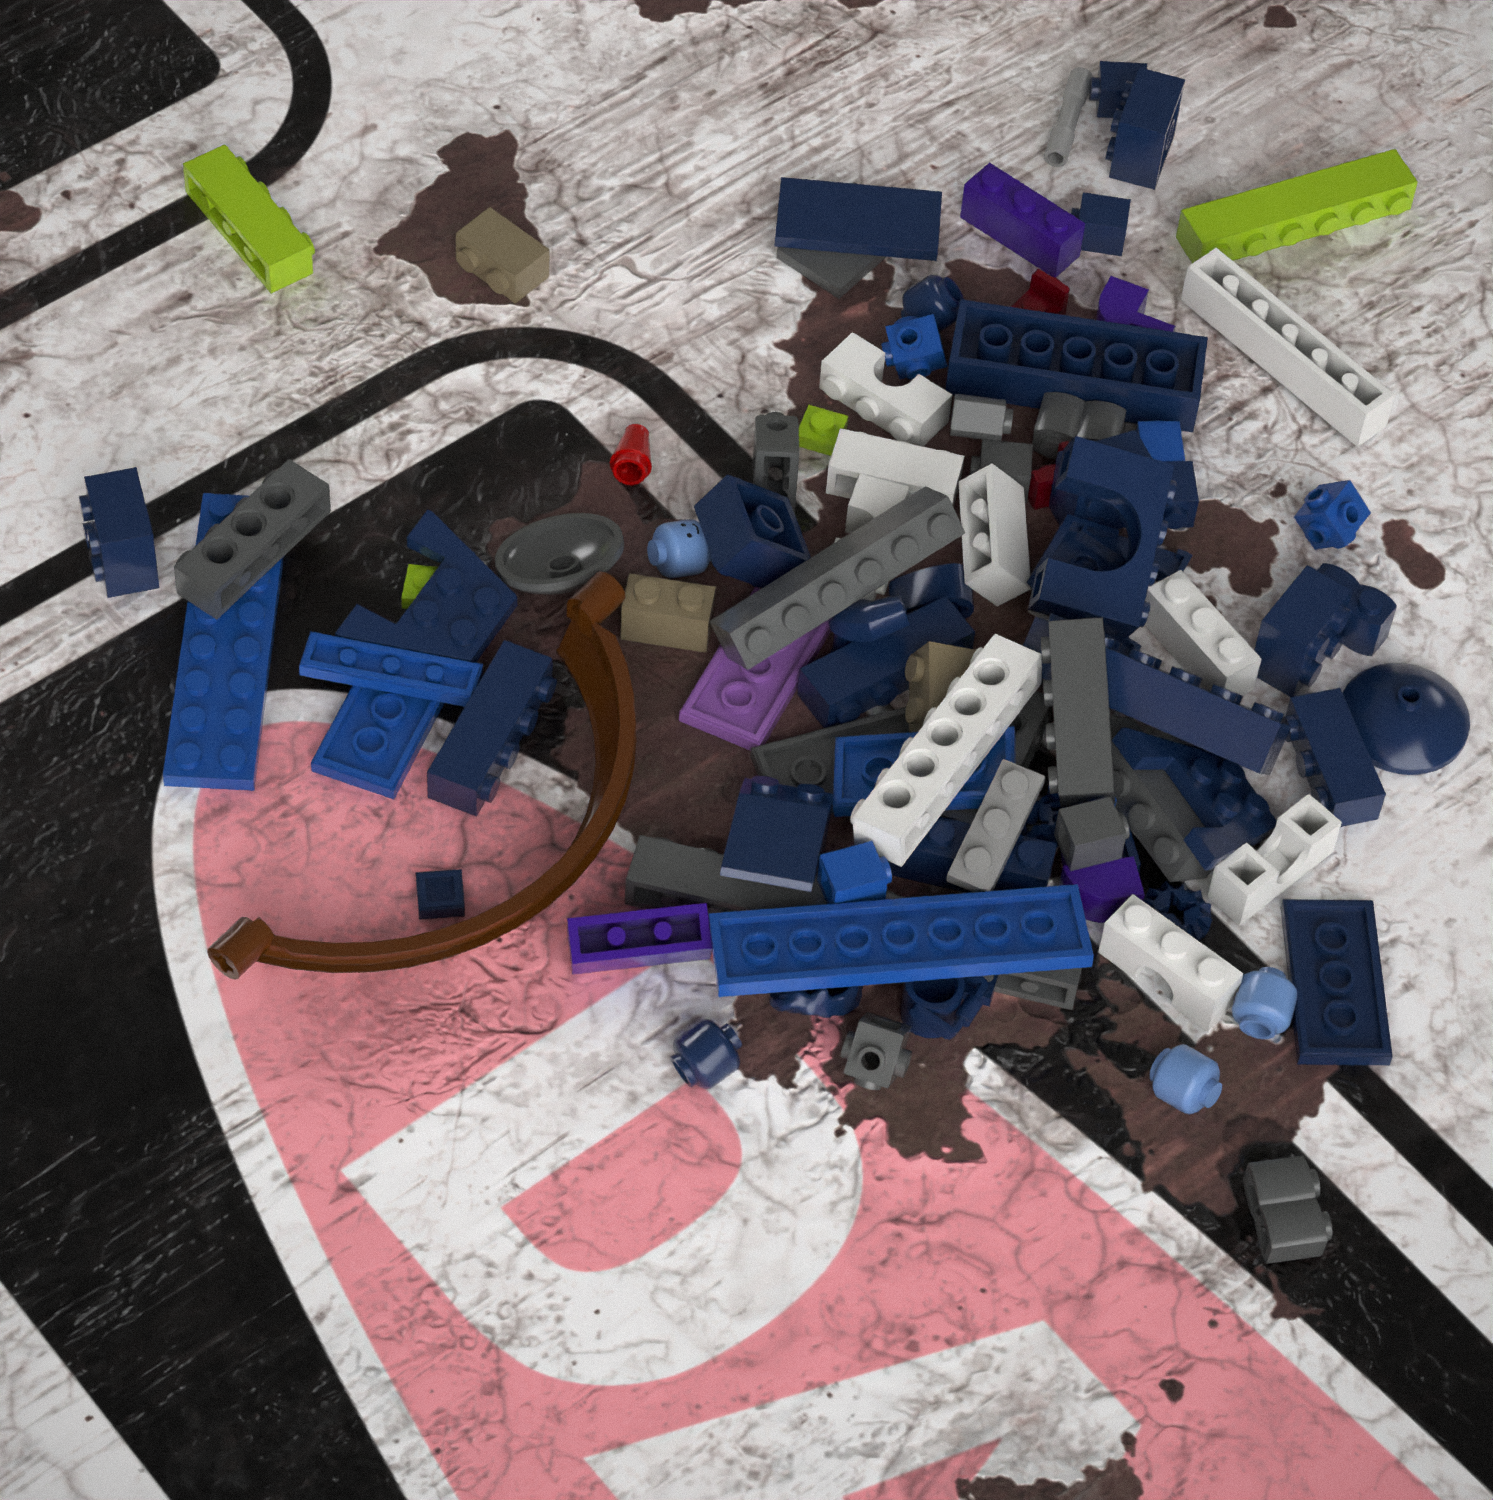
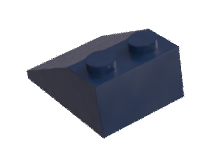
M755 776L752 779L745 778L739 792L720 876L811 892L818 872L819 858L823 854L826 845L834 794L826 793L823 788L813 784H800L797 787L779 784L777 779L768 776Z

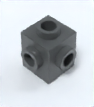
M867 1012L859 1020L856 1032L849 1030L845 1038L841 1058L847 1059L843 1074L855 1077V1084L870 1090H881V1087L888 1089L897 1076L904 1078L912 1057V1051L905 1049L912 1026Z

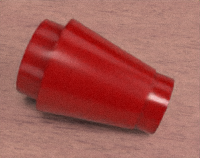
M631 424L625 428L610 459V468L614 477L623 484H639L644 481L652 470L649 431L640 424Z

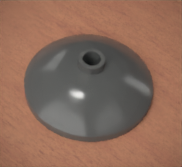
M570 513L552 516L533 522L509 536L496 552L495 566L498 576L504 583L522 592L547 595L569 593L580 589L597 572H609L623 553L624 538L620 527L614 521L604 516L590 513Z

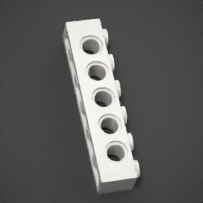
M997 634L993 635L984 648L979 647L975 651L968 669L961 678L956 677L953 679L947 690L946 697L937 708L932 707L928 711L922 728L914 738L909 737L904 742L899 757L891 768L882 770L870 795L866 800L861 799L855 805L850 818V822L853 824L854 845L872 841L879 857L885 856L888 861L900 867L903 866L1041 685V653Z

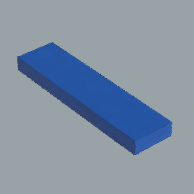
M310 631L299 664L300 676L465 707L482 679L483 664Z

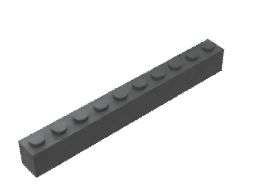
M643 835L639 836L625 885L626 905L643 909H655L707 903L708 918L709 913L827 904L818 884L817 876L811 892L720 876L724 854H720L710 848H694L674 843L667 838H652ZM888 890L886 892V899L907 898L898 896ZM1082 968L999 974L995 985V992L1072 1010ZM987 975L983 977L987 980V982H990L993 980L994 975Z

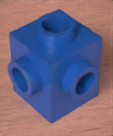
M934 314L920 318L915 316L903 317L898 319L893 325L885 327L889 341L881 343L883 352H885L887 368L895 366L899 379L908 378L913 380L918 374L926 377L931 371L948 367Z
M1351 480L1318 485L1316 489L1306 495L1304 498L1305 503L1295 514L1294 518L1315 550L1330 547L1339 549L1347 546L1356 538L1357 530L1371 512Z

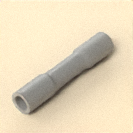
M1074 68L1070 72L1056 126L1052 129L1045 150V161L1054 167H1061L1067 163L1075 138L1074 131L1078 118L1087 100L1090 78L1093 75L1085 68Z

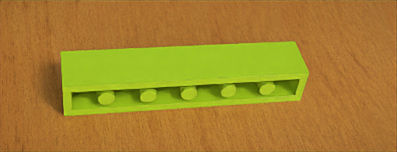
M1392 149L1182 209L1176 239L1192 264L1215 248H1218L1232 261L1248 256H1257L1268 250L1282 246H1291L1299 241L1320 235H1329L1337 230L1355 225H1363L1375 219L1389 215H1398L1406 210H1410L1418 181L1397 150Z

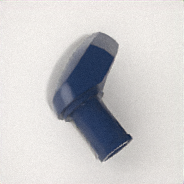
M900 595L874 601L860 599L831 617L828 624L830 630L834 633V639L830 653L852 642L875 641L909 626L910 620Z

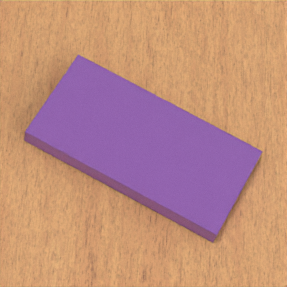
M755 587L751 595L759 591L760 588ZM829 619L749 670L728 659L720 644L681 708L679 721L750 751L753 747L764 745L798 688L800 668L814 661L831 632L828 624Z

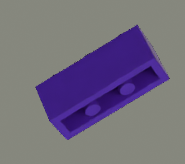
M989 162L964 184L960 218L1045 273L1057 278L1080 257L1085 223Z
M707 903L567 918L572 975L708 960L711 957L712 944Z

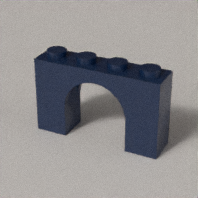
M1075 436L1063 450L1055 489L1099 501L1114 510L1123 521L1128 533L1129 549L1127 558L1122 567L1111 571L1089 570L1047 558L1036 570L1028 610L1050 616L1052 613L1069 620L1103 617L1104 631L1124 638H1128L1139 627L1143 628L1150 612V602L1145 601L1148 586H1153L1159 570V562L1154 561L1156 548L1162 545L1168 528V522L1163 520L1165 507L1171 504L1177 482L1171 480L1174 465Z

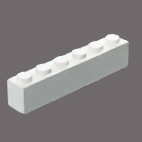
M1218 248L1213 249L1187 267L1181 301L1354 445L1360 446L1387 426L1395 394Z

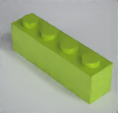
M224 144L183 163L185 192L271 294L313 274L312 255L315 254V248L310 237L305 232H299L293 225L292 219L284 207L276 205L271 199L266 185L261 181L257 182L253 178L242 157H236Z

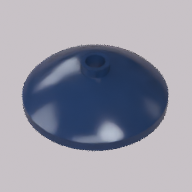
M1407 663L1380 664L1357 674L1343 690V695L1372 763L1379 769L1403 775H1420L1434 772L1455 760L1466 744L1470 731V715L1466 703L1450 682L1429 669Z

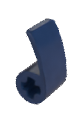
M950 563L928 567L898 577L889 583V595H900L907 613L922 608L944 596L949 599L964 619L970 617L974 612L973 589L965 584L964 565Z

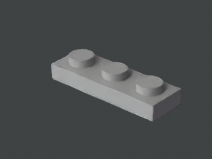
M1002 760L949 869L947 882L973 893L994 890L1044 785V775L1008 760Z

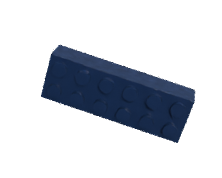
M960 299L945 390L954 396L955 394L1004 399L1006 404L1038 409L1041 407L1044 393H1066L1076 396L1085 402L1105 401L1121 406L1127 410L1125 422L1137 424L1138 421L1153 420L1180 421L1181 431L1193 432L1201 397L1208 337Z
M1052 613L1048 620L1035 616L1023 646L1042 654L1041 637L1049 636L1048 621L1069 619ZM1105 636L1109 708L1256 773L1271 774L1291 728L1290 725L1281 722L1284 713L1254 702L1252 708H1248L1240 704L1244 696L1213 684L1211 690L1200 687L1203 678L1172 666L1168 673L1159 669L1162 660L1132 648L1129 655L1119 651L1122 646L1121 642ZM1042 663V678L1045 680L1052 679L1051 663Z

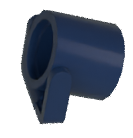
M983 976L904 982L900 1005L901 1020L904 1024L912 1026L911 1032L917 1036L953 1039L962 1026H970L983 1006L981 997L988 987V982ZM966 982L975 990L972 994H968L963 1001Z

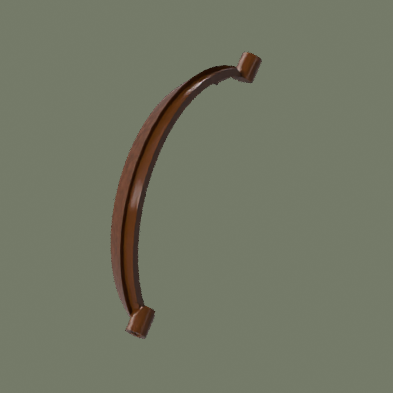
M599 571L568 600L567 617L572 620L560 646L556 649V653L565 663L579 687L588 710L595 748L594 781L588 808L575 839L559 861L535 882L507 901L475 917L451 926L405 938L347 943L297 940L274 935L270 927L260 917L255 921L247 917H241L208 948L207 953L214 966L225 976L234 980L242 976L255 962L293 970L326 973H366L410 968L447 959L483 946L518 928L549 907L568 890L595 860L614 830L626 802L634 772L637 737L632 683L628 666L616 635L601 626V623L625 601V591L620 583L610 574Z

